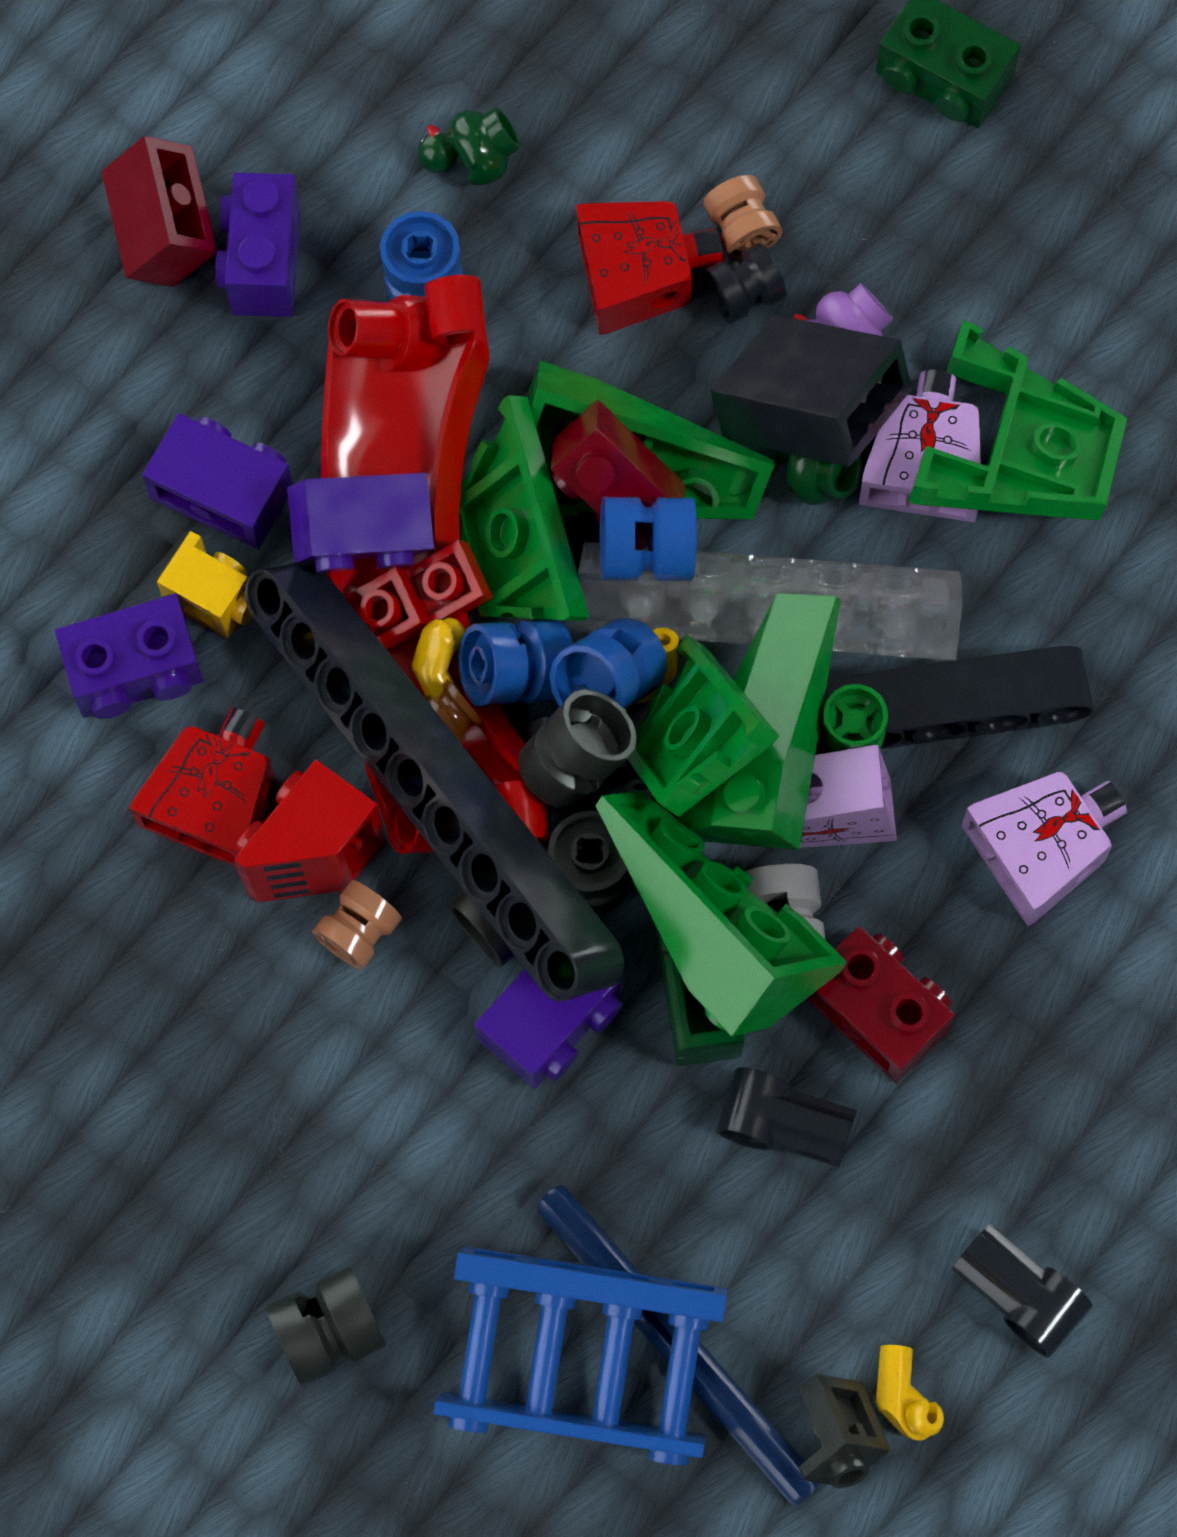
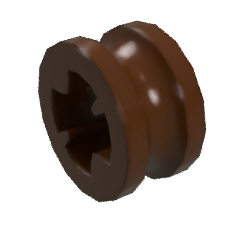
M449 679L442 683L443 691L439 696L434 697L429 694L425 699L461 743L466 739L465 731L468 727L477 726L479 728L484 724V721Z

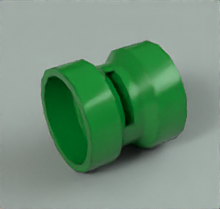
M861 684L845 685L835 690L827 699L822 716L823 721L820 734L821 743L825 751L830 753L871 745H878L881 750L888 722L887 705L882 696L871 687ZM847 734L859 735V736H858V737H851V736H848Z

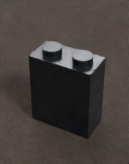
M774 314L727 371L718 378L710 392L723 437L737 442L850 467L909 394L912 386L901 340Z

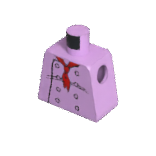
M933 369L920 373L916 396L907 395L877 433L863 473L859 505L968 522L976 521L978 510L917 505L908 502L918 465L926 446L981 464L979 410L973 404L953 402L956 377L946 371Z
M871 745L815 755L800 848L897 841L891 779L879 746Z
M1056 772L974 803L966 809L962 828L1026 925L1029 926L1041 918L1106 861L1112 845L1102 827L1126 814L1127 808L1119 791L1111 782L1106 781L1080 796L1067 775L1063 772Z

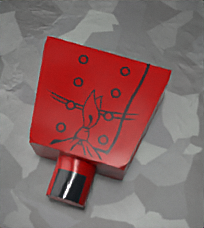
M670 201L584 203L576 205L577 234L599 335L608 334L686 306L692 301L691 270L709 267L719 261H723L717 229L713 228L682 234L677 207Z
M231 708L218 736L194 726L184 728L129 807L137 826L236 867L234 859L238 855L235 852L237 842L253 822L257 820L263 822L274 783L275 774L270 759L263 754L253 751L265 723L257 716L245 710Z

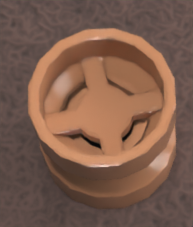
M753 175L737 176L719 184L708 193L703 202V206L712 223L720 225L722 229L720 241L727 256L733 260H739L742 250L757 243H762L769 249L780 239L783 232L773 211L765 209L763 203L766 195L759 180Z
M351 880L339 895L340 906L333 915L323 916L312 930V934L324 947L342 961L358 970H364L375 956L374 945L381 936L391 935L401 922L402 917L380 895L360 882Z

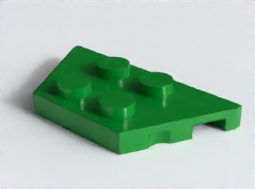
M508 395L498 407L505 420L495 440L481 441L472 458L470 471L466 478L461 481L459 537L461 541L469 544L493 596L492 599L477 606L479 614L485 617L584 621L589 618V613L528 397Z
M688 634L684 636L676 652L687 659V662L673 690L665 684L658 686L648 706L643 722L635 731L637 735L635 749L627 757V760L657 802L678 817L768 749L779 738V734L709 650Z

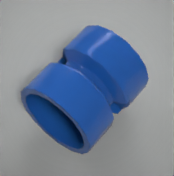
M426 211L409 212L394 219L385 229L380 242V252L389 300L399 295L426 297L425 284L429 281L445 276L463 275L458 235L451 223L440 215Z
M639 497L602 498L600 513V572L602 580L638 581L644 571H651L657 581H693L697 548L696 506L693 498L657 497L651 507H645ZM648 527V551L635 550V528Z
M617 618L591 632L587 637L563 649L552 662L549 674L551 691L559 706L573 692L588 689L599 691L613 698L626 710L631 704L640 701L654 692L663 682L667 669L666 654L659 637L646 624L633 618Z
M550 619L521 621L515 626L508 622L476 623L469 626L461 639L458 666L461 684L468 699L474 705L480 707L512 705L519 700L526 703L555 702L556 699L551 691L549 674L553 660L563 649L573 644L568 629L561 621Z

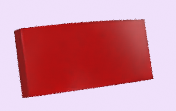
M456 540L407 570L394 567L348 594L345 598L387 649L421 635L422 629L432 620H443L449 617L455 619L492 599L493 596L469 544Z

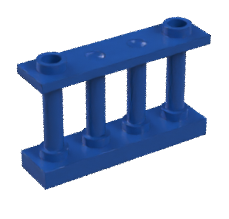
M464 1246L458 1252L454 1279L470 1282L468 1292L475 1294L460 1393L441 1392L435 1400L433 1415L449 1417L448 1426L450 1428L467 1432L486 1433L488 1432L489 1424L649 1449L648 1459L670 1465H688L689 1456L703 1457L706 1434L688 1432L686 1427L701 1330H708L709 1320L723 1322L728 1288ZM509 1288L536 1292L535 1303L541 1305L526 1405L486 1399L501 1298H508ZM576 1299L603 1303L601 1313L607 1315L592 1416L553 1410L567 1310L575 1308ZM643 1310L669 1314L668 1324L674 1326L659 1427L619 1420L634 1320L641 1319Z

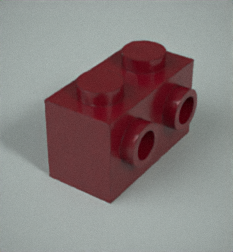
M144 135L101 171L127 279L174 287L217 254V247L192 146Z
M599 399L553 439L551 470L555 483L569 498L578 500L581 497L596 512L595 516L599 525L603 497H639L645 507H651L657 497L685 498V483ZM648 527L635 528V550L643 551L648 546Z
M858 926L835 949L847 962L845 967L806 1000L897 1084L950 1030L955 1014L949 1009L952 1004L950 998L935 982L927 977H923L918 981L901 965L904 957L889 939L880 933H875L871 937L863 928Z

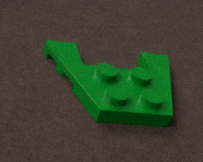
M963 320L955 339L946 372L951 373L957 378L1006 394L988 464L985 466L926 446L918 465L908 502L927 506L1099 521L1107 505L1128 418L1063 378H1060L1056 384H1053L1026 367L1029 359L1027 356L1010 346L1004 353L980 339L984 331L983 329Z

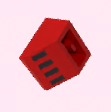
M315 759L304 774L298 770L285 781L276 796V802L279 805L266 821L262 823L257 820L245 830L235 847V852L238 855L234 859V863L247 895L257 903L343 891L351 880L358 878L386 843L378 805Z

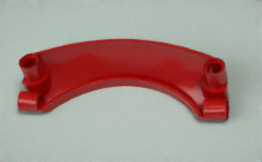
M451 275L436 278L425 284L426 297L399 295L388 302L342 299L334 305L329 317V345L322 423L321 478L427 473L434 549L413 556L414 565L456 540H460L459 512L465 451L472 417L490 360L480 279L476 276ZM375 558L353 560V570L326 574L345 597L391 569H376ZM466 612L455 618L464 626L466 631L470 626L468 613ZM419 635L386 650L425 698L426 695L412 670V661L420 638ZM459 650L455 651L448 671L460 694L484 721V724L479 728L477 726L468 727L465 731L466 739L461 744L540 844L550 841L547 804L542 802L528 789L519 772L517 763L519 751L526 743L511 725L500 705L480 707L474 705L468 699L460 679L458 667ZM364 762L379 809L387 826L389 841L394 850L400 854L435 853Z

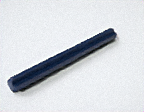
M559 1185L551 1189L538 1202V1213L583 1265L641 1274L566 1187ZM643 1310L641 1319L634 1320V1324L669 1363L674 1326L668 1324L669 1314ZM699 1341L693 1392L792 1505L802 1504L818 1489L820 1483L803 1480L799 1466L805 1461Z

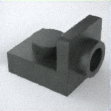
M816 1374L799 1390L810 1414V1425L823 1447L801 1464L799 1470L804 1481L829 1484L835 1488H847L863 1481L870 1473L869 1468L889 1453L891 1449L863 1382Z

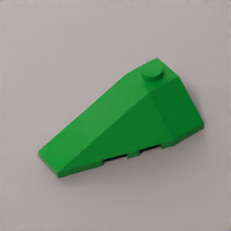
M541 360L539 361L527 397L561 516L578 517V512L595 511L581 497L578 500L569 498L555 483L551 470L553 439L599 399L685 483V498L694 499L696 518H754L774 468V460L599 379Z
M776 593L733 680L779 734V738L768 749L678 817V820L701 837L703 842L800 850L841 602L837 596Z
M635 791L603 795L595 805L688 990L705 1007V1014L708 1019L721 1030L728 1032L731 1036H736L771 1027L839 974L847 964L814 927L790 906L785 904L778 913L748 890L755 879L738 866L732 871L728 867L713 862L703 855L702 852L705 845L702 838L643 792Z

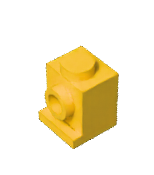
M190 531L157 580L162 597L176 593L185 616L226 639L229 638L238 623L246 625L252 618L245 599V587L248 581L246 569L235 559L224 553L215 552L213 557L206 554L201 536Z

